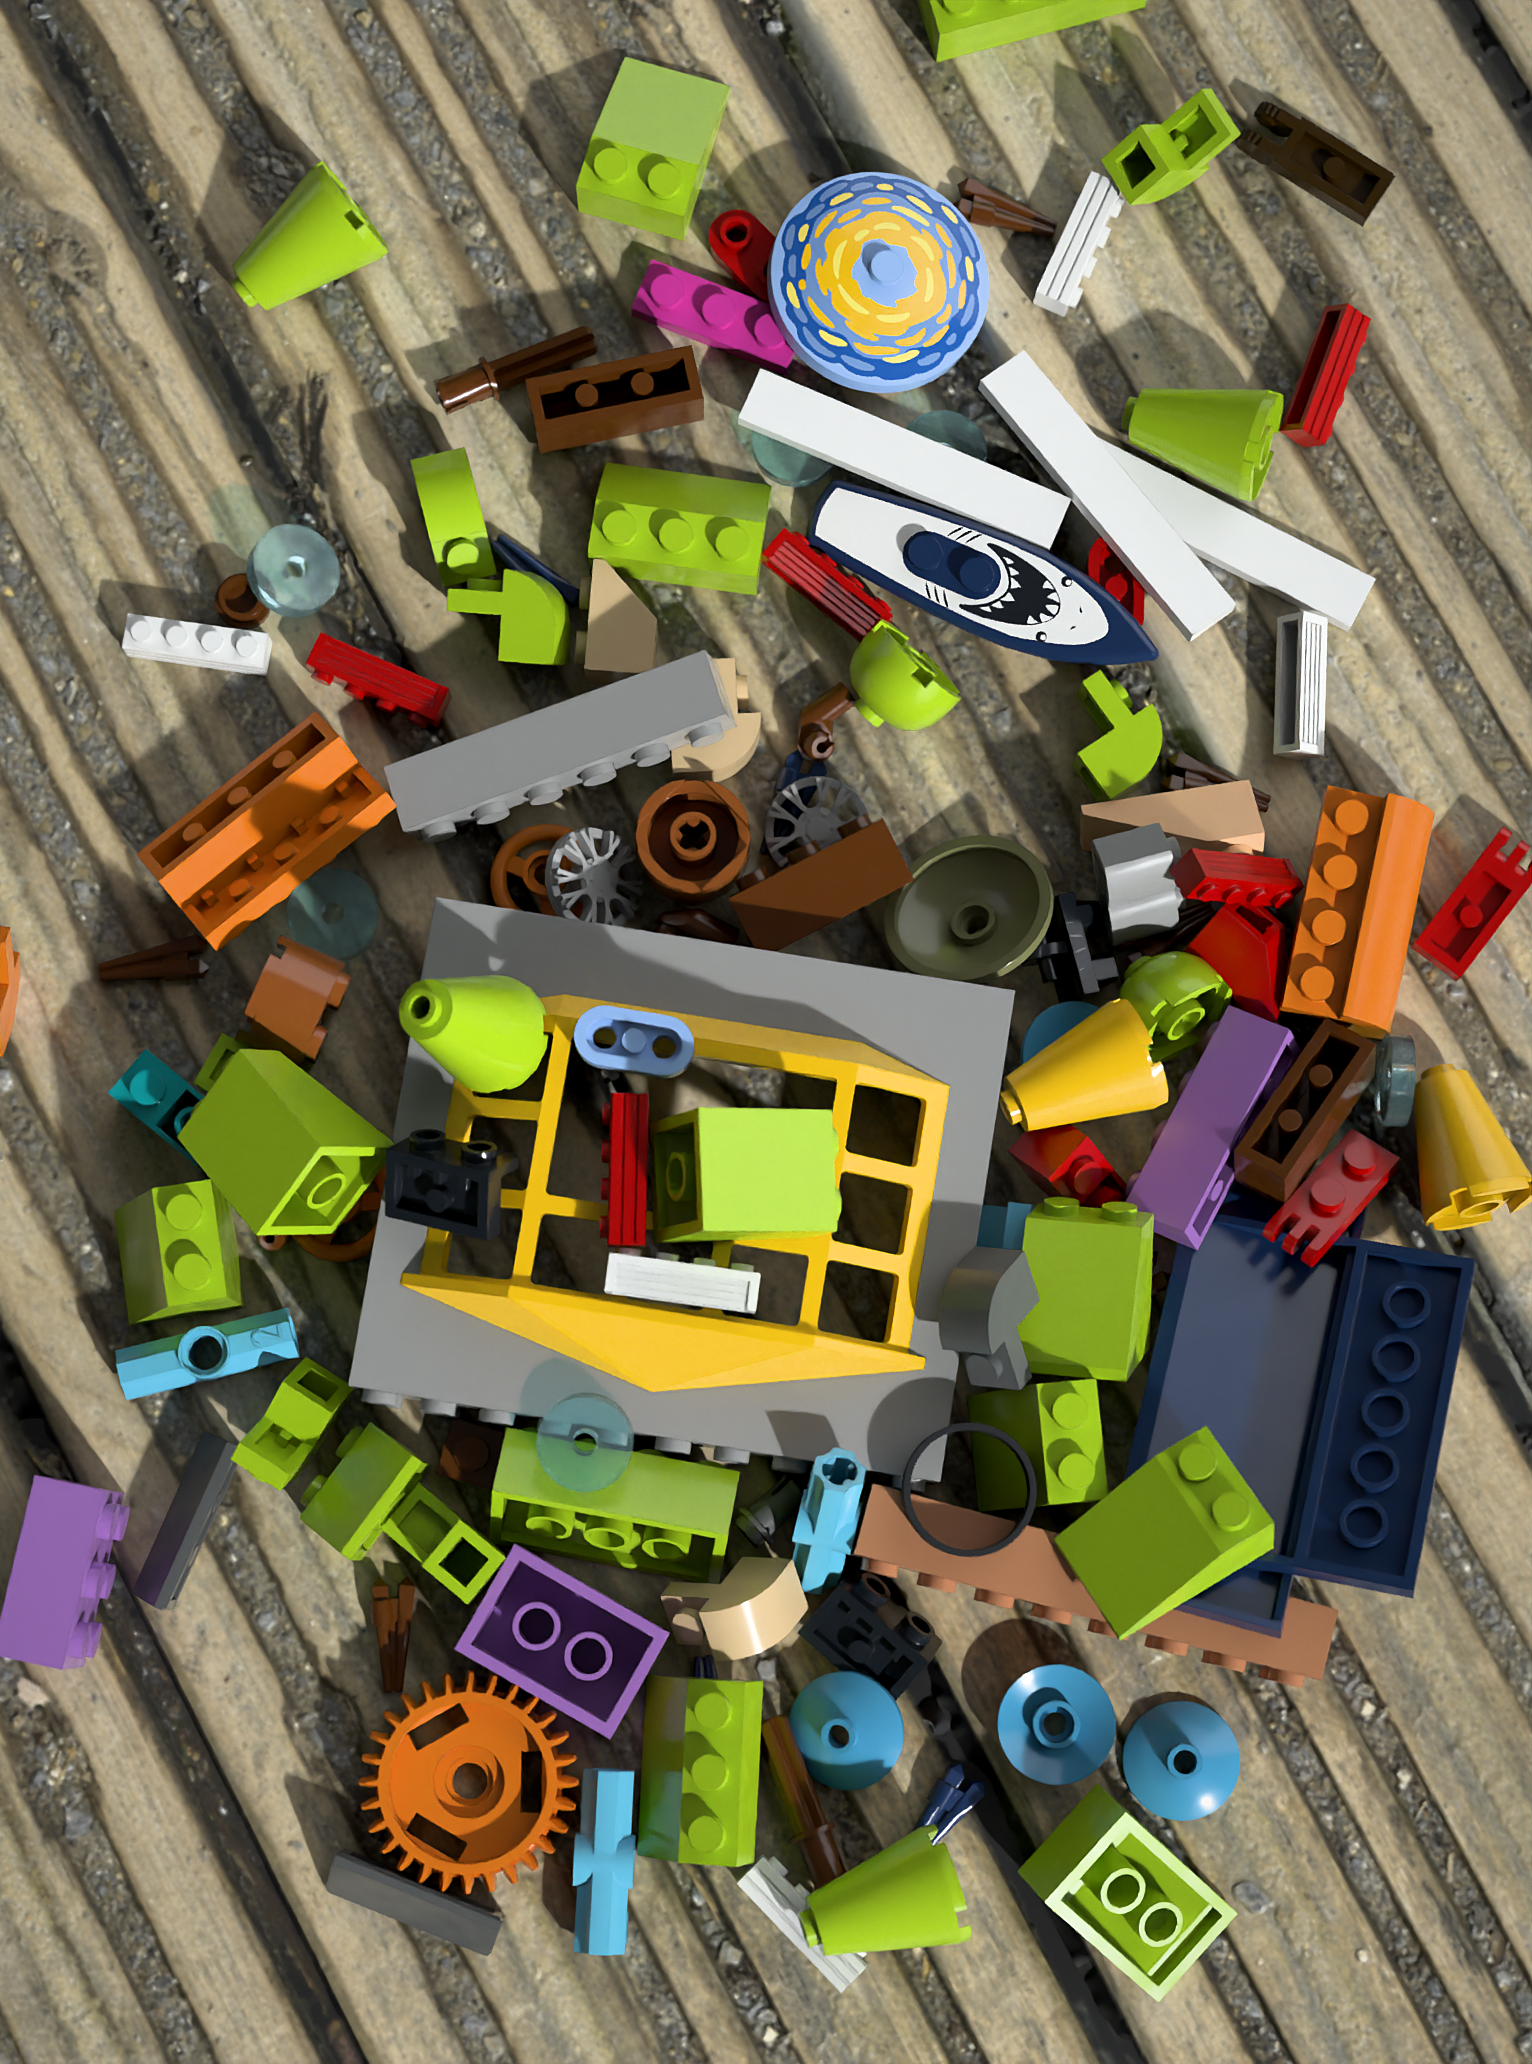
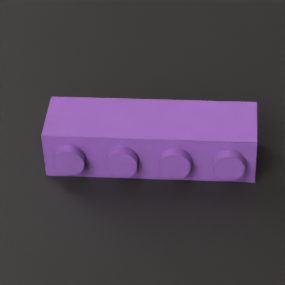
M1228 1005L1221 1020L1213 1022L1209 1027L1203 1043L1204 1053L1195 1070H1189L1181 1080L1177 1092L1178 1102L1169 1119L1161 1121L1157 1126L1151 1141L1152 1152L1143 1169L1135 1171L1129 1179L1124 1195L1125 1202L1137 1205V1212L1154 1213L1153 1232L1197 1251L1235 1179L1234 1150L1301 1052L1290 1029Z

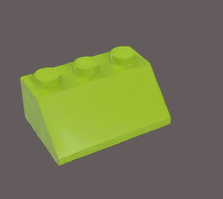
M606 462L596 496L587 553L590 572L592 573L593 559H605L620 577L756 596L772 485Z
M667 1675L646 1676L637 1855L676 1863L738 1867L755 1862L763 1681Z

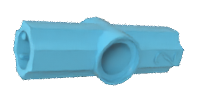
M288 1307L211 1327L198 1326L187 1333L115 1351L118 1376L127 1400L204 1381H219L228 1375L300 1357L295 1325ZM207 1338H215L222 1347L221 1360L215 1367L209 1370H201L194 1360L196 1346Z
M833 1448L831 1452L825 1455L816 1456L807 1490L804 1489L792 1538V1541L796 1542L792 1559L802 1589L808 1593L820 1595L825 1589L837 1586L839 1579H841L846 1554L850 1555L862 1506L859 1498L866 1473V1467L858 1462L855 1453L852 1451Z
M584 1768L581 1783L580 1832H576L573 1861V1887H577L574 1952L588 1955L625 1954L629 1914L627 1912L628 1889H633L636 1835L631 1834L635 1770Z

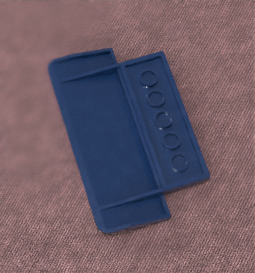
M1234 1179L1198 1251L1181 1243L1177 1244L1124 1481L1157 1454L1204 1426L1208 1427L1273 1520L1274 1548L1175 1607L1174 1610L1281 1639L1294 1575L1414 1598L1476 1259L1362 1239L1368 1210L1367 1205L1313 1267H1310L1301 1261L1302 1254L1310 1244L1309 1242L1305 1241L1293 1255L1281 1248L1285 1237L1290 1232L1289 1229L1286 1228L1274 1242L1262 1236L1266 1224L1281 1206L1237 1183Z

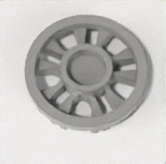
M823 776L806 777L786 786L771 803L765 820L766 844L777 865L781 869L790 865L787 857H783L778 849L797 838L801 846L816 839L820 848L840 839L841 837L836 828L859 817L856 816L848 821L838 819L836 816L837 809L846 800L851 799L860 814L859 816L865 813L869 815L860 796L845 783ZM817 785L819 800L814 807L809 808L802 803L797 790ZM829 787L839 790L831 811L822 807ZM786 798L804 811L798 819L781 807ZM775 817L790 820L795 825L794 832L790 836L774 837Z
M590 827L571 831L555 843L546 863L545 885L550 903L558 917L596 923L597 915V923L619 927L628 919L634 917L635 914L633 912L637 911L639 907L635 904L637 897L642 896L643 892L640 890V886H643V880L637 881L636 869L633 860L637 859L635 854H631L632 848L630 846H623L620 842L621 836L614 835V832L611 830L604 831ZM594 840L601 842L599 855L595 851ZM563 854L573 863L570 872L559 868ZM614 854L615 858L609 863L608 859ZM620 867L622 868L624 881L618 875ZM569 882L571 892L561 895L559 884ZM616 889L624 892V897L615 893ZM576 900L582 903L584 907L580 919L569 909ZM609 902L618 910L614 917L611 914Z

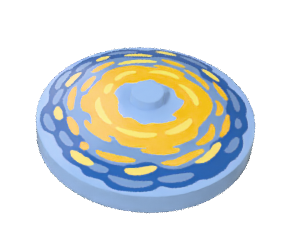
M861 172L841 176L820 185L803 197L784 220L770 252L767 267V290L770 307L778 328L789 346L808 366L829 380L851 389L873 393H895L921 387L934 381L951 369L965 354L976 338L987 311L989 275L985 255L974 230L960 211L945 197L932 188L904 176L882 172Z

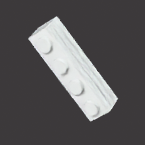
M1091 170L1039 283L1033 304L1065 317L1069 306L1076 308L1084 290L1079 287L1083 276L1090 278L1097 262V258L1092 257L1096 247H1104L1111 228L1106 227L1111 216L1118 217L1125 201L1124 198L1120 197L1121 191L1114 180L1103 175L1101 176Z
M1305 611L1277 617L1273 755L1296 761L1324 756L1328 618Z
M129 613L127 615L122 649L128 657L267 676L272 648V640L268 633Z
M619 1247L618 1254L609 1253L604 1288L607 1294L756 1313L761 1273L753 1272L754 1266L732 1263L731 1269L716 1267L717 1261L704 1258H694L693 1264L678 1262V1255L656 1253V1259L641 1257V1250Z
M762 1854L736 1880V1884L842 1993L867 1968L868 1965L863 1959L867 1953L823 1956L819 1945L808 1948L799 1923L798 1912L807 1910L805 1897L810 1893L801 1883L794 1887L784 1877L789 1871L774 1855L768 1860Z

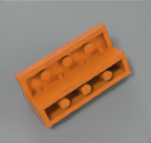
M315 711L136 855L217 952L229 941L240 936L250 924L275 904L286 899L296 887L317 870L332 862L337 854L363 833L374 828L397 805L384 788L361 766L342 738Z
M1327 785L1324 789L1278 1010L1321 1020L1328 1018L1371 1040L1383 1042L1390 1036L1435 816L1429 807L1415 800L1388 793L1385 797H1379Z

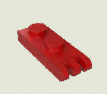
M1504 826L1496 833L1411 945L1412 949L1455 981L1462 977L1532 884V860L1526 870L1518 865L1531 846L1521 839L1511 853L1506 856L1500 849L1507 844L1512 832Z
M1351 1129L1269 1220L1262 1232V1236L1274 1242L1286 1228L1289 1229L1290 1232L1285 1237L1281 1248L1293 1255L1305 1241L1309 1242L1310 1244L1302 1254L1301 1261L1313 1267L1397 1172L1400 1158L1354 1129Z

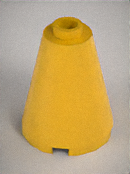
M1125 998L1107 1002L1004 1077L1005 1090L1000 1092L999 1102L1004 1115L1011 1125L1019 1122L1025 1131H1032L1156 1109L1157 1106L1168 1102V1086L1161 1061L1152 1063L1147 1045L1152 1044L1153 1041L1139 1014L1130 1002Z
M1441 1064L1423 1071L1420 1075L1422 1080L1413 1087L1421 1213L1425 1225L1428 1227L1432 1223L1434 1230L1439 1231L1462 1229L1492 1221L1490 1212L1506 1203L1510 1214L1531 1203L1532 1175L1469 1072L1461 1069L1455 1070L1453 1064Z

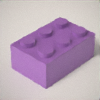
M34 1475L0 1617V1657L61 1670L84 1667L86 1657L94 1658L102 1632V1623L94 1622L99 1599H108L116 1572V1565L108 1563L113 1540L121 1541L123 1539L129 1519V1506L122 1505L125 1493L57 1478Z
M514 1544L456 1645L455 1650L611 1739L671 1632L519 1544Z

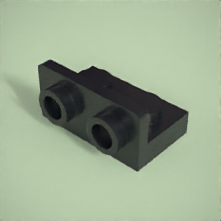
M415 1130L410 1133V1137L386 1149L385 1216L489 1241L500 1234L501 1177L518 1168V1155L499 1151L496 1144L488 1141H469L464 1143L447 1139L446 1134L440 1130Z
M852 1566L840 1583L797 1632L840 1671L858 1672L873 1678L889 1691L895 1701L930 1663L942 1644L941 1639L935 1635L933 1626L925 1617L917 1612L905 1609L890 1596L888 1587L881 1579L871 1573H864L856 1566Z

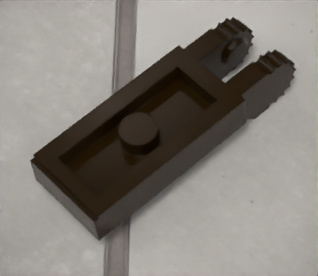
M1262 101L1255 110L1254 117H1256L1260 125L1268 128L1279 137L1287 138V140L1281 147L1267 137L1261 136L1259 132L1244 128L1240 132L1241 135L1236 138L1238 148L1258 163L1271 165L1270 169L1363 227L1395 178L1394 173L1303 116L1301 119H1298L1284 109H1280L1277 105L1272 104V102Z

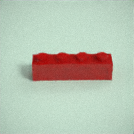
M1349 303L1325 306L1279 432L1302 447L1325 445L1326 441L1330 438L1335 416L1344 402V392L1349 378L1356 369L1355 362L1367 339V329L1371 319Z
M784 527L762 552L761 563L859 643L881 619L892 624L893 615L890 613L891 608L879 597L872 599L863 591L864 586L852 575L845 577L835 569L837 567L836 563L824 553L818 555L809 548V541L799 532L794 531L791 533Z
M320 632L305 663L309 672L312 673L311 678L326 686H330L332 682L343 686L344 693L358 700H362L364 696L377 701L375 706L387 713L395 714L397 710L409 715L407 720L421 728H427L428 724L437 728L452 698L449 688Z
M1190 848L1169 870L1171 876L1175 878L1174 881L1177 887L1180 888L1179 891L1183 898L1199 899L1203 902L1219 901L1226 902L1227 904L1239 903L1249 904L1253 907L1269 906L1282 909L1289 906L1294 901V897L1304 888L1290 859L1286 858L1280 859Z
M611 1093L610 1103H603V1125H610V1140H602V1163H609V1178H601V1200L608 1201V1216L600 1215V1238H607L608 1248H646L649 1094Z

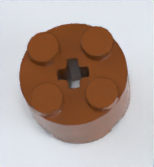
M683 779L665 784L647 799L640 810L635 833L639 866L650 885L660 894L671 900L695 906L722 897L735 887L734 881L743 876L750 857L751 832L747 813L743 805L730 790L717 782L708 780L685 781ZM687 833L690 837L695 838L703 834V848L698 850L695 847H691L685 850L683 848L682 835Z
M280 935L276 942L277 948L285 952L282 958L270 954L244 1012V1015L248 1016L246 1021L252 1023L250 1032L238 1028L235 1041L252 1049L278 1050L299 1067H301L304 1060L315 1064L329 1033L327 1032L328 1028L320 1025L328 1007L339 1011L352 981V975L343 972L346 962Z

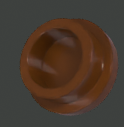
M238 573L226 578L220 584L215 595V607L222 621L228 626L235 629L249 630L261 625L267 619L272 608V596L268 586L262 579L253 574Z

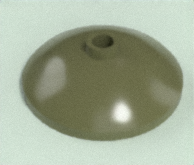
M973 835L942 843L913 861L908 868L914 881L889 894L884 912V929L887 942L898 962L909 973L979 985L1007 974L1033 953L1049 927L1053 913L1054 897L1049 877L1043 865L1031 851L1006 838ZM984 928L982 931L973 934L976 930Z

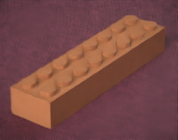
M871 1484L867 1487L850 1555L862 1558L859 1569L896 1578L899 1568L919 1573L916 1584L923 1587L954 1594L957 1584L976 1589L973 1598L975 1601L1012 1610L1014 1600L1016 1599L1033 1604L1031 1616L1070 1625L1072 1615L1089 1619L1087 1631L1118 1639L1055 1545L1054 1538L1059 1534L1027 1525L1024 1531L1011 1544L997 1552L978 1557L950 1555L928 1544L915 1531L904 1509L902 1491L877 1484ZM911 1494L913 1509L922 1526L935 1539L953 1548L978 1550L989 1547L1005 1538L1017 1525V1522ZM1289 1596L1281 1639L1174 1609L1136 1632L1147 1635L1145 1647L1184 1657L1187 1655L1188 1647L1204 1651L1201 1660L1203 1663L1244 1673L1246 1663L1248 1662L1261 1666L1259 1678L1303 1688L1305 1678L1322 1681L1339 1610ZM1127 1636L1126 1638H1124V1639H1122V1640L1128 1641L1129 1636Z

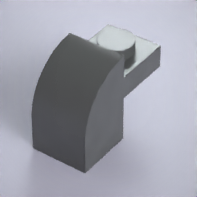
M975 1246L957 1265L946 1282L939 1308L940 1341L943 1350L960 1351L971 1385L1021 1390L1032 1377L1016 1327L1040 1301L1024 1250Z

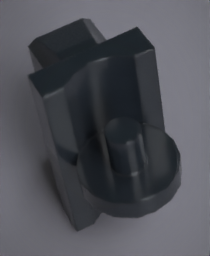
M1073 892L1055 896L1052 918L1045 936L1033 953L1021 963L1022 967L1039 966L1043 984L1054 982L1059 1003L1069 1001L1080 1002L1119 978L1114 957L1109 952L1090 955L1085 936L1095 935L1103 930L1104 918L1100 903L1095 900H1075Z

